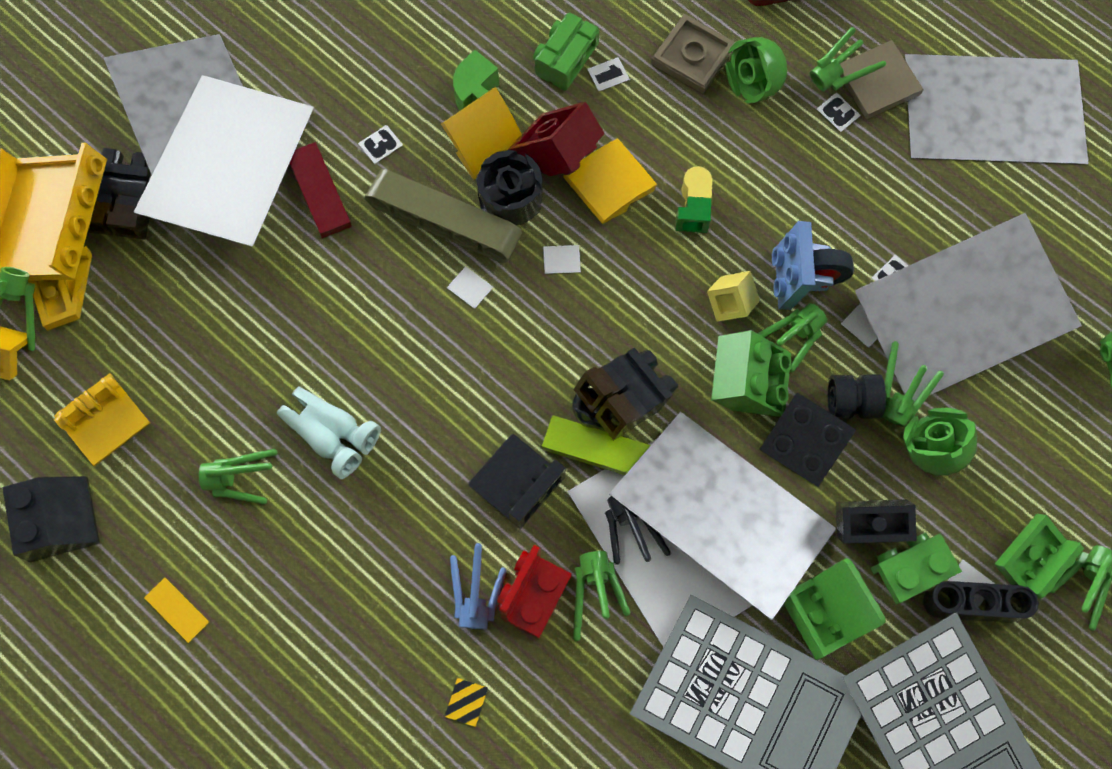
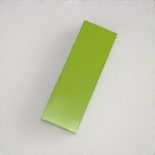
M552 415L542 444V450L626 475L651 445L622 436L613 441L606 431L589 428L580 423Z

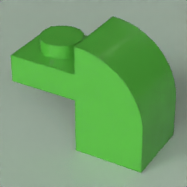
M476 50L471 52L458 65L453 76L455 101L459 111L492 88L499 86L498 68Z

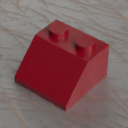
M585 101L542 113L508 150L517 151L518 155L524 157L525 154L530 156L540 167V171L548 176L562 173L566 176L572 174L580 167L579 162L597 148L596 143L605 133Z

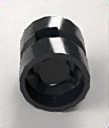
M860 374L857 380L852 375H831L827 389L829 412L839 419H852L854 414H858L862 419H881L886 406V389L882 375Z

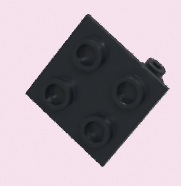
M797 392L760 450L819 487L856 429Z

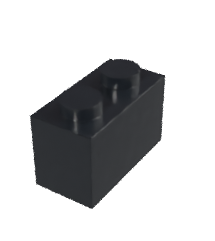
M907 499L836 502L837 537L843 543L917 541L916 505Z

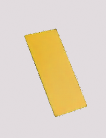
M166 578L144 597L188 643L209 623Z

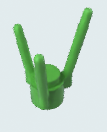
M851 27L831 50L817 61L818 66L810 71L812 81L823 92L830 87L837 91L844 84L886 66V62L881 61L845 77H840L844 71L839 63H842L863 45V40L859 39L836 59L833 58L855 33L856 29L854 27Z
M2 267L0 270V307L3 299L19 301L21 296H25L28 349L34 351L33 294L36 285L28 283L30 276L28 272L14 267Z
M809 303L801 311L796 309L789 316L757 333L765 338L791 323L792 328L777 340V345H783L796 334L802 338L808 336L807 341L794 358L789 372L796 370L814 342L822 336L820 329L827 323L824 312L812 303Z
M894 341L891 346L884 382L886 406L882 418L899 426L906 427L908 421L915 417L918 409L937 386L944 372L938 371L914 402L912 398L927 370V366L922 365L906 394L902 395L895 392L891 398L890 393L899 343Z
M270 449L229 459H215L213 463H202L199 468L200 487L202 490H212L213 497H229L252 503L266 504L267 499L264 497L229 490L226 487L233 485L234 474L258 472L272 468L271 463L233 465L275 456L278 451Z
M1099 545L1093 546L1089 554L1081 552L1075 563L1066 570L1050 592H1056L1081 567H1084V575L1092 580L1093 583L1082 606L1083 612L1086 613L1090 610L1099 591L1089 624V629L1092 631L1097 628L1112 583V550Z
M593 551L580 555L581 566L575 568L577 584L574 612V641H579L581 635L584 584L586 579L587 585H596L604 619L610 617L604 583L608 582V578L625 616L630 614L625 596L615 574L614 563L609 562L606 551Z

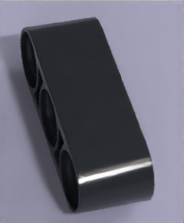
M945 581L930 588L925 593L923 599L926 611L936 618L946 619L957 613L960 620L1005 623L1018 622L1033 616L1038 610L1039 605L1034 591L1025 586ZM939 591L946 593L950 598L949 609L939 603ZM975 594H979L984 598L986 602V609L984 611L976 606L974 602ZM1012 596L1016 597L1021 603L1020 613L1016 612L1011 606L1010 600Z

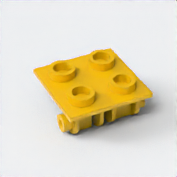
M110 373L104 378L102 377L99 382L87 391L85 390L83 394L76 397L74 401L54 415V421L57 425L67 432L93 466H96L150 424L149 420Z

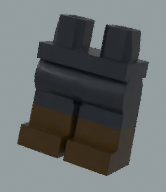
M103 148L101 155L107 158L87 233L111 236L114 233L119 237L145 240L150 217L134 213L152 176L142 152L133 153L130 165L122 164L124 156L120 151Z
M633 348L627 351L625 355L615 358L598 369L595 366L585 371L573 389L591 413L600 409L594 417L613 441L651 415L653 416L658 413L678 388V384L671 376L665 375L659 378L653 371L658 363L657 358L650 350L639 353ZM589 386H592L599 395L597 399L590 396L588 392ZM609 413H613L620 422L618 426L610 421Z

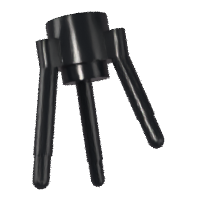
M609 497L607 502L610 509L605 512L609 523L614 564H620L617 521L620 526L630 525L644 560L650 562L651 555L637 523L639 517L615 498ZM643 521L666 556H670L671 551L660 533Z

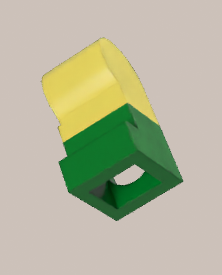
M697 166L688 169L685 173L681 188L682 196L685 199V207H678L675 231L708 232L711 222L712 175L707 169Z

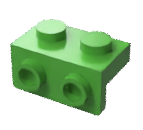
M1036 514L994 565L1011 585L1028 587L1034 591L1038 599H1042L1053 590L1056 582L1075 563L1076 558L1084 550V547L1080 542L1066 540L1047 515Z
M926 532L917 536V541H907L910 548L901 553H898L897 549L893 548L877 556L879 564L870 568L873 574L879 572L895 604H899L962 572L941 533L929 538Z

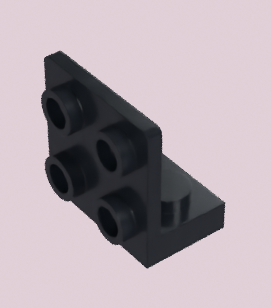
M512 434L470 480L469 487L521 530L565 479L566 467L556 459L550 464L515 434Z

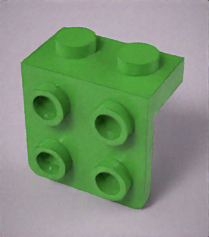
M848 558L841 560L812 579L796 586L783 603L815 660L823 658L849 642L884 625L886 622L880 606L875 601L859 571Z

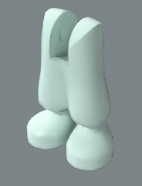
M298 386L292 395L306 408L299 415L294 410L282 405L277 411V415L296 431L319 456L333 459L331 466L333 474L340 479H344L358 468L362 462V457L353 449L341 444L340 439L347 440L357 450L367 455L375 446L381 432V427L373 421L365 422L359 427L352 415Z

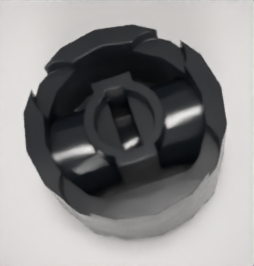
M506 150L496 152L485 159L476 179L481 210L507 220L516 226L525 224L539 214L543 197V179L540 167L533 158L526 154L525 157L518 155L517 151Z

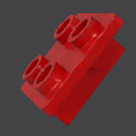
M533 545L530 552L524 550L521 553L514 568L516 571L515 576L517 577L512 585L509 583L505 584L497 599V603H499L498 608H500L499 612L502 620L540 639L572 577V573L541 558V548Z

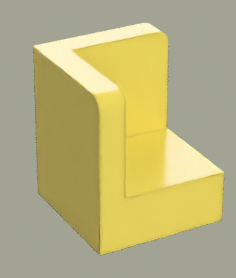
M751 271L721 276L707 291L717 322L747 317L759 303V296Z

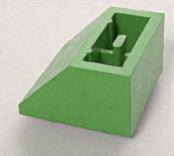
M752 330L718 336L711 400L733 411L781 417L786 409L789 397L788 382L789 371L792 365L791 353Z

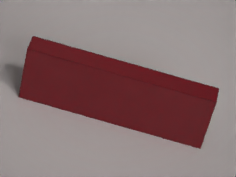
M316 142L295 149L290 165L321 238L352 227Z

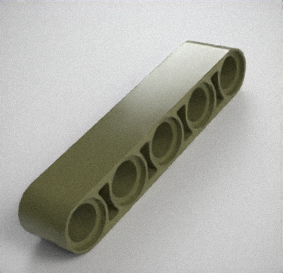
M386 169L379 170L364 198L369 205L381 212L501 263L508 262L522 235V231L515 224Z

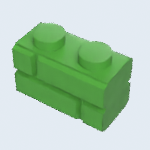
M570 12L565 15L562 21L556 20L551 27L550 38L545 45L539 44L534 52L533 61H535L536 75L547 82L551 81L553 85L564 91L567 90L599 44L600 30L598 27L587 21H582V18Z

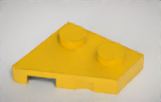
M87 246L83 247L75 280L28 281L36 285L33 298L42 326L47 331L80 319L92 259V253Z

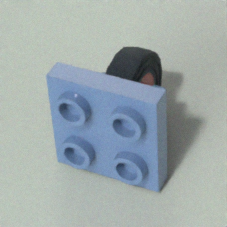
M798 221L786 233L780 243L774 247L772 252V265L776 266L777 277L773 290L775 297H778V309L791 310L809 291H826L828 286L843 283L854 274V262L850 253L812 242L811 222Z

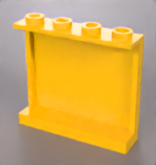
M86 142L81 143L79 153L76 155L16 159L2 148L0 149V270L2 267H14L24 270L30 274L28 281L75 280L107 158Z

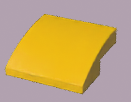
M496 87L441 123V126L458 150L456 152L457 156L473 180L477 178V174H479L485 159L496 152L508 150L522 135Z
M618 138L579 162L580 167L575 172L563 176L602 224L625 213L631 203L651 194L657 186V183Z

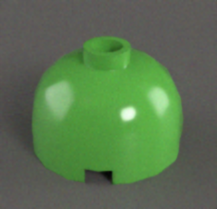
M753 37L737 41L730 47L728 53H733L731 61L726 62V73L729 85L736 96L742 94L747 99L744 102L756 103L774 96L782 88L787 78V62L782 49L775 42L764 37Z
M934 408L928 410L929 416L919 420L917 415L911 419L905 427L903 438L909 456L916 466L926 473L939 476L960 472L970 464L977 451V431L975 423L968 419L965 412L953 408Z

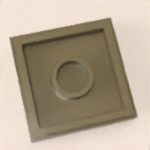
M683 14L652 57L651 65L704 94L733 52H728L730 47L736 42L690 16Z
M892 40L839 63L844 71L840 76L842 78L878 62H886L885 67L844 84L866 120L920 96L924 90Z

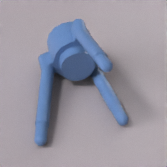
M480 543L475 544L470 598H465L464 605L457 557L455 555L450 557L455 598L454 618L459 619L460 628L487 629L488 621H494L497 599L507 572L504 567L500 569L488 606L486 607V600L479 599L482 545Z

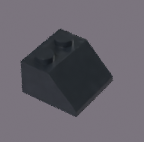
M37 477L2 487L14 556L28 562H34L100 544L88 477Z

